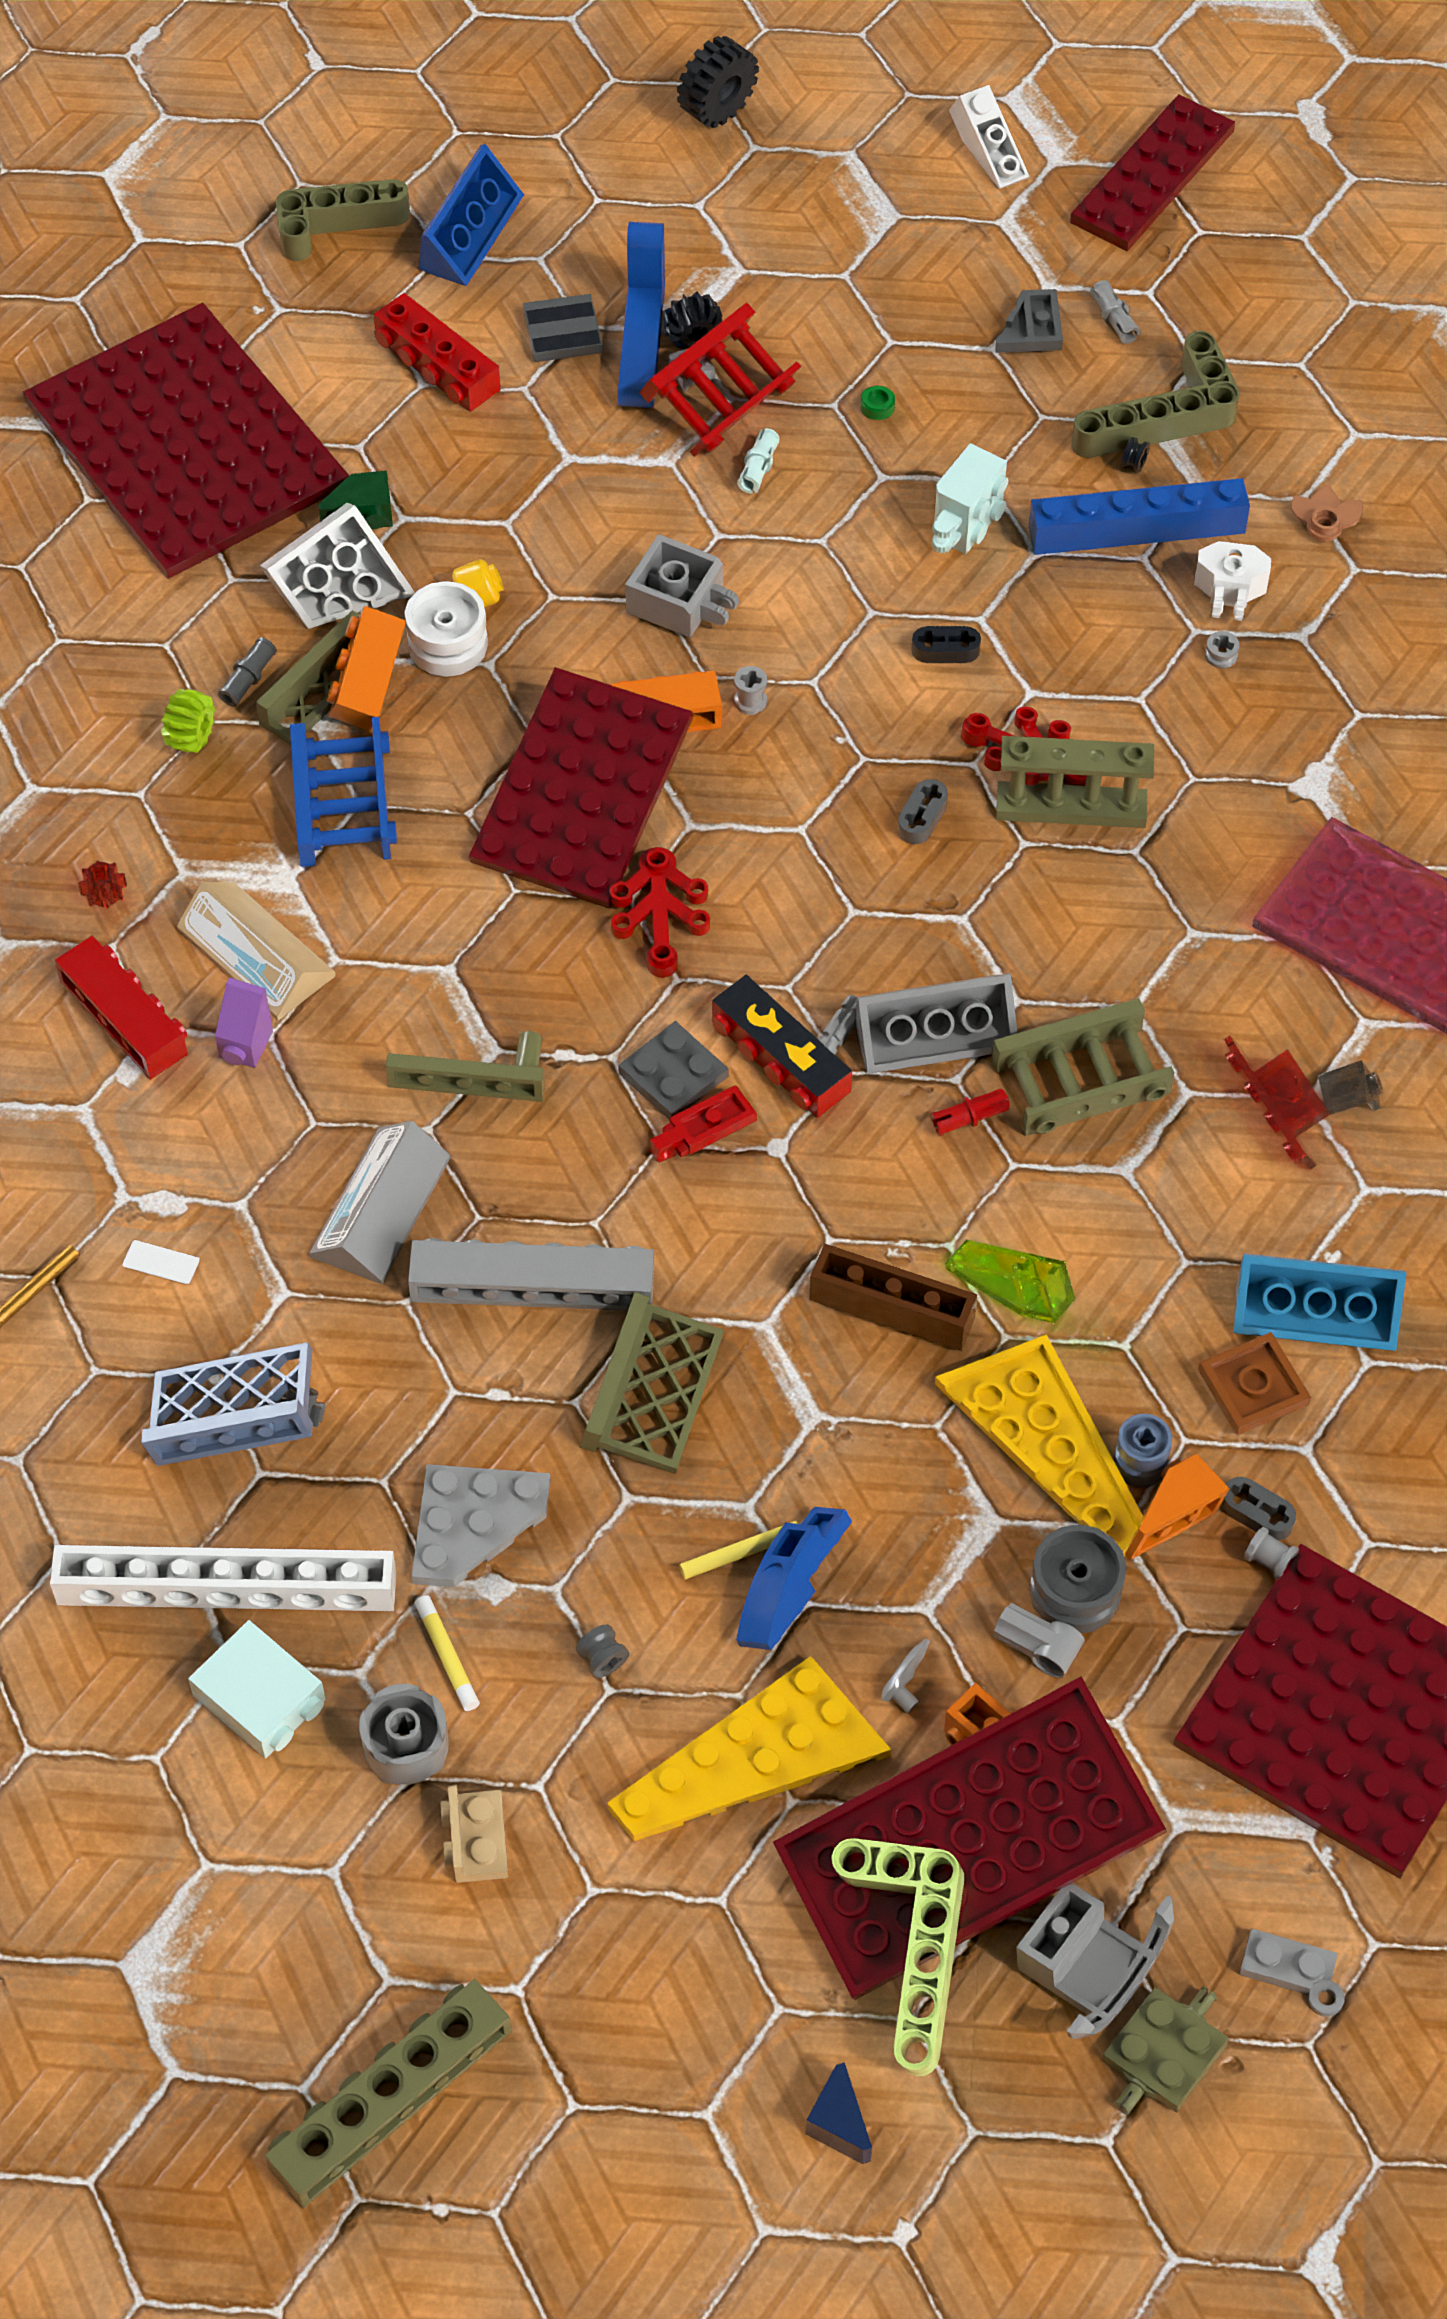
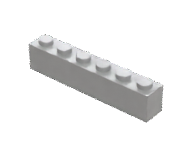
M428 1238L424 1241L412 1240L408 1278L411 1302L628 1310L634 1292L650 1297L648 1304L652 1305L654 1249H644L639 1246L605 1248L597 1244H589L584 1247L564 1246L559 1243L526 1245L517 1241H509L504 1244L484 1243L479 1240L448 1242L438 1238Z

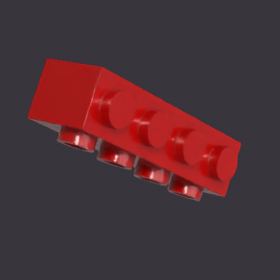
M406 293L401 294L373 314L375 324L374 335L378 343L397 354L405 365L412 366L420 372L429 384L436 385L443 390L455 404H460L471 412L501 390L499 365Z

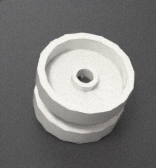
M449 581L431 583L417 590L408 600L405 610L410 657L419 668L433 675L448 677L464 674L475 668L482 661L488 647L486 614L483 600L475 590L464 584Z

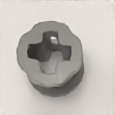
M755 666L741 668L735 674L734 685L738 690L734 697V704L741 713L754 715L763 711L767 705V696L763 692L767 686V675L761 668Z
M1263 1526L1251 1540L1243 1557L1247 1561H1257L1273 1571L1274 1578L1280 1579L1291 1558L1293 1559L1298 1554L1299 1548L1294 1545L1291 1547L1286 1546L1270 1536L1269 1529Z

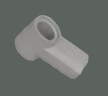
M1010 1603L1008 1607L1006 1606L993 1632L994 1638L1030 1656L1032 1662L1039 1670L1055 1678L1064 1677L1085 1642L1082 1634L1071 1625L1061 1621L1049 1623L1013 1603Z

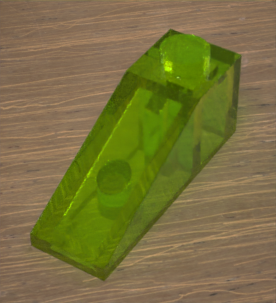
M966 1239L945 1262L946 1270L1020 1316L1054 1324L1076 1299L1065 1261Z

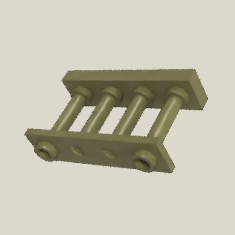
M1002 736L1001 771H1011L1010 782L998 781L996 820L1146 828L1147 789H1138L1140 778L1153 779L1154 744ZM1026 772L1049 773L1048 784L1026 785ZM1064 774L1087 775L1085 786L1063 785ZM1102 776L1124 777L1123 788L1100 787Z
M1139 998L994 1040L992 1063L997 1074L1008 1070L1014 1071L1030 1106L1024 1112L1022 1130L1025 1136L1035 1133H1049L1058 1126L1146 1100L1157 1101L1171 1093L1174 1078L1172 1066L1155 1071L1137 1034L1142 1031L1145 1013ZM1117 1038L1123 1039L1139 1076L1118 1081L1101 1043ZM1080 1049L1087 1050L1103 1086L1082 1092L1065 1054ZM1045 1059L1051 1061L1067 1096L1045 1103L1028 1065Z

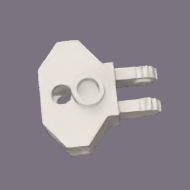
M1218 541L1200 549L1194 585L1211 598L1210 603L1213 604L1212 617L1220 618V614L1223 612V605L1234 606V620L1242 621L1247 602L1266 594L1271 558L1255 545ZM1231 553H1238L1240 556H1237V555H1231V556H1229V554H1231Z

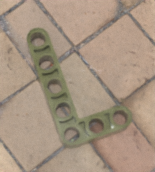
M1194 331L1186 336L1181 366L1190 388L1080 412L1074 420L1073 451L1081 457L1093 458L1124 451L1132 437L1138 438V443L1140 444L1146 441L1152 445L1230 427L1236 419L1240 393L1213 335L1206 331Z

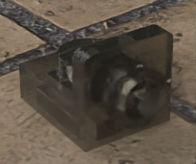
M1362 1060L1318 1075L1325 1109L1330 1115L1364 1103H1368L1373 1111L1381 1109L1378 1096L1383 1094L1381 1080L1377 1072L1371 1073Z

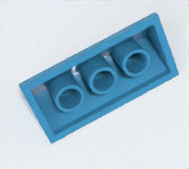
M1243 1253L1236 1286L1233 1331L1237 1334L1263 1336L1272 1332L1275 1338L1396 1351L1407 1273L1403 1270Z

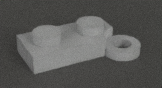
M1251 1928L1239 1975L1307 1994L1311 2009L1323 2017L1336 2015L1341 2011L1344 2004L1345 1995L1342 1988L1337 1983L1331 1981L1338 1953ZM1324 1991L1329 1992L1334 1996L1335 2002L1329 2006L1324 2005L1319 2001L1318 1995Z

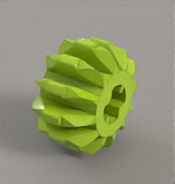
M178 689L174 695L170 696L169 704L164 708L165 714L161 720L163 722L161 734L164 737L165 745L187 753H198L202 747L206 746L208 736L212 734L211 729L215 722L213 719L216 711L215 706H213L212 697L204 695L202 692L191 689Z

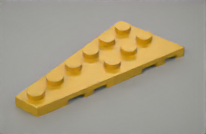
M1047 1334L935 1377V1385L1078 1524L1095 1527L1108 1534L1115 1540L1123 1551L1124 1556H1126L1125 1552L1143 1515Z
M810 1656L607 1803V1809L633 1841H637L682 1826L684 1821L708 1813L712 1816L724 1812L726 1807L744 1801L751 1803L812 1783L814 1778L835 1771L842 1773L854 1769L856 1764L874 1758L878 1761L890 1757L891 1748L812 1656Z

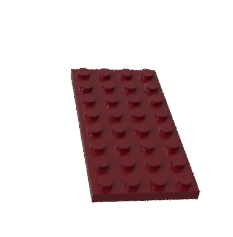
M1082 1676L780 1837L773 1841V1844L844 1984L855 2001L904 1974L915 1894L856 1887L847 1884L839 1876L832 1864L834 1848L840 1842L855 1838L942 1849L950 1852L957 1859L964 1872V1886L955 1946L1056 1893L1061 1888L1082 1879L1167 1833V1830ZM861 1853L849 1855L845 1860L844 1870L848 1872L860 1870L864 1866L865 1855ZM903 1858L892 1861L887 1870L888 1876L893 1878L903 1876L908 1871L909 1861ZM948 1864L936 1866L932 1871L931 1881L938 1884L947 1882L952 1876L953 1867ZM941 1908L930 1910L926 1914L925 1925L930 1928L941 1926L947 1917L946 1910ZM934 1952L924 1954L920 1958L918 1966L937 1957L939 1954Z

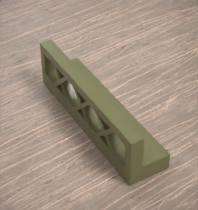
M352 610L256 701L259 725L291 745L290 730L279 724L285 717L301 716L300 723H305L307 733L330 711L332 703L326 702L332 682H328V676L333 671H340L336 669L338 657L342 648L348 649L350 638L345 637V632L351 616L358 617V613ZM325 693V699L320 704L304 705V699L309 694Z

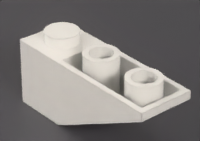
M987 85L960 95L949 109V112L962 141L997 188L1002 189L1028 179L1030 176L990 86Z

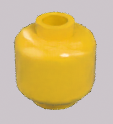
M478 559L454 569L452 573L453 582L464 584L475 590L483 600L484 608L496 604L500 599V592L504 591V586L495 564L489 565L485 560Z

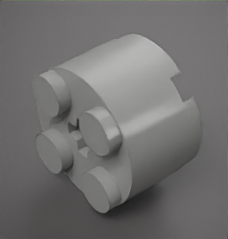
M396 1684L378 1691L371 1698L372 1701L365 1711L363 1710L359 1721L363 1752L371 1770L384 1783L403 1785L421 1782L438 1773L444 1767L449 1750L446 1717L439 1700L435 1696L420 1690L418 1686L411 1684ZM402 1733H408L406 1736H400Z

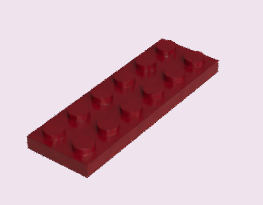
M1178 94L1073 210L1070 223L1128 251L1234 132L1235 121Z

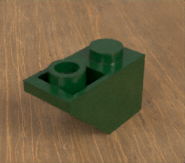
M387 470L355 473L348 476L318 505L320 522L344 504L349 503L356 506L371 529L392 527L393 520Z

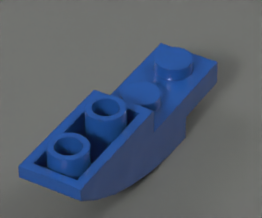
M814 1507L801 1524L785 1522L765 1553L747 1594L736 1638L739 1646L772 1650L780 1641L782 1635L816 1592L809 1578L817 1571L821 1562L834 1545L839 1542L843 1533L852 1523L846 1509Z

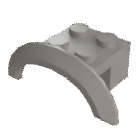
M1072 1883L1058 1891L1016 1947L1018 1970L1087 2014L1085 2017L1079 2014L1069 2027L1067 2034L1070 2038L1080 2039L1100 2032L1118 2015L1133 1996L1159 1956L1174 1923L1172 1897L1167 1895L1155 1911L1151 1928L1145 1941L1141 1943L1105 1920L1104 1903Z

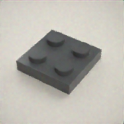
M674 1021L618 1065L619 1074L668 1119L690 1108L729 1077V1068L677 1021Z

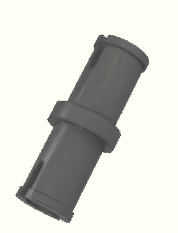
M259 637L244 659L237 660L233 666L234 672L218 691V696L224 703L236 707L250 686L259 682L262 677L261 671L277 652L275 645L269 640Z

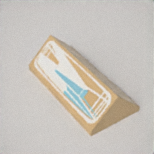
M201 882L177 925V930L230 978L266 988L270 1014L278 1021L336 976L332 968L235 882Z

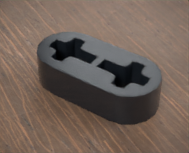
M925 626L913 633L911 651L915 659L923 663H969L976 660L980 654L981 636L976 629L968 626ZM924 642H931L932 647H925ZM961 642H967L968 647H962Z

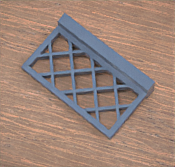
M306 1342L155 1372L150 1427L143 1429L141 1443L156 1465L161 1466L312 1437L313 1423L308 1416L312 1362L311 1346ZM299 1359V1364L287 1376L279 1371L288 1360ZM258 1366L262 1368L249 1383L240 1378L249 1368ZM224 1375L210 1391L202 1386L210 1376ZM274 1376L281 1382L269 1394L263 1395L258 1389ZM181 1381L186 1383L172 1398L166 1395L167 1384ZM235 1383L242 1390L228 1403L221 1400L219 1397ZM290 1388L297 1392L296 1400L276 1403ZM195 1391L202 1394L204 1397L189 1411L181 1406ZM251 1396L260 1401L254 1408L237 1411ZM213 1403L221 1408L214 1416L199 1418ZM174 1411L183 1416L177 1423L163 1425V1422Z

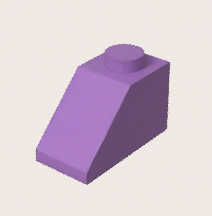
M229 978L226 983L215 1034L218 1054L220 1058H223L230 1064H243L255 1068L273 1033L266 988Z

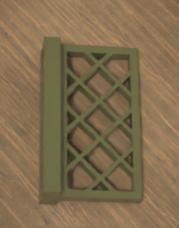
M634 1292L580 1448L596 1452L597 1447L675 1474L724 1330L648 1304L650 1297ZM651 1318L667 1323L673 1335L655 1341L648 1328ZM698 1334L712 1339L708 1350L694 1355L685 1338ZM645 1338L648 1345L641 1348L643 1340ZM678 1342L686 1359L669 1365L660 1349ZM653 1352L661 1369L644 1376L636 1360ZM702 1360H705V1363H704V1366H703V1369H702L701 1366H700V1364H699V1362L702 1361ZM691 1365L699 1379L698 1383L682 1389L674 1372ZM633 1372L636 1380L629 1382L631 1374ZM666 1376L675 1393L657 1400L648 1383ZM641 1387L649 1404L632 1411L624 1398V1394ZM694 1394L690 1404L687 1396ZM679 1400L687 1414L686 1418L670 1424L661 1407ZM621 1407L624 1414L617 1417L618 1411ZM654 1411L663 1428L645 1435L636 1418ZM627 1421L637 1439L628 1443L609 1438L613 1427ZM682 1429L678 1439L675 1431ZM667 1435L675 1449L672 1459L655 1454L649 1442Z

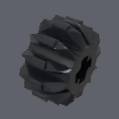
M698 291L689 297L683 294L680 301L672 300L671 308L664 311L666 334L670 341L676 344L677 348L691 347L723 321V315L717 302L711 298L710 294L701 296Z

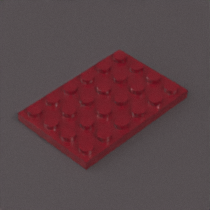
M555 667L469 854L470 862L610 908L612 904L610 901V887L623 879L693 720L692 711Z

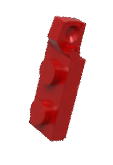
M734 1085L670 1117L669 1123L662 1128L663 1133L650 1139V1152L658 1163L674 1157L677 1153L680 1157L687 1156L688 1154L691 1155L756 1122L757 1113L737 1085Z

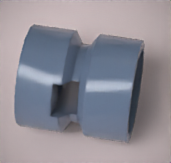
M1143 1413L1133 1415L1123 1422L1119 1429L1114 1462L1125 1483L1133 1487L1145 1488L1153 1486L1162 1480L1161 1472L1168 1465L1172 1446V1433L1169 1426L1161 1418Z

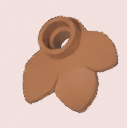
M1325 485L1311 499L1293 496L1291 510L1298 520L1306 524L1307 531L1313 538L1320 541H1331L1340 536L1342 529L1354 526L1359 522L1363 513V502L1361 500H1350L1341 503L1333 489L1329 485Z

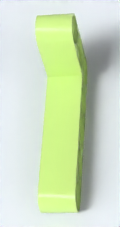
M855 1838L846 1839L834 1848L832 1864L836 1872L847 1884L856 1887L915 1894L894 2041V2055L897 2062L909 2074L925 2076L932 2073L937 2067L940 2058L964 1886V1872L957 1859L950 1852L942 1849ZM853 1853L865 1855V1863L860 1870L856 1872L844 1870V1863L849 1855ZM900 1858L909 1861L908 1871L899 1878L888 1876L887 1870L892 1861ZM940 1864L951 1865L953 1873L947 1882L938 1884L931 1881V1874L936 1866ZM934 1908L946 1910L947 1917L941 1926L930 1928L925 1925V1917L930 1910ZM934 1952L940 1955V1964L935 1971L931 1973L919 1971L918 1964L924 1954ZM921 1997H929L934 2000L933 2011L925 2018H917L912 2014L913 2004ZM915 2042L926 2043L928 2046L926 2058L916 2064L907 2062V2048Z

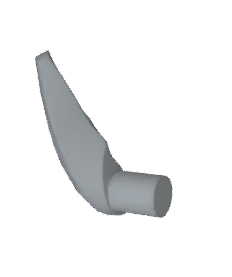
M924 1639L909 1652L883 1688L882 1701L888 1702L893 1699L906 1713L910 1712L919 1701L905 1686L913 1679L915 1669L926 1653L930 1643L929 1639Z

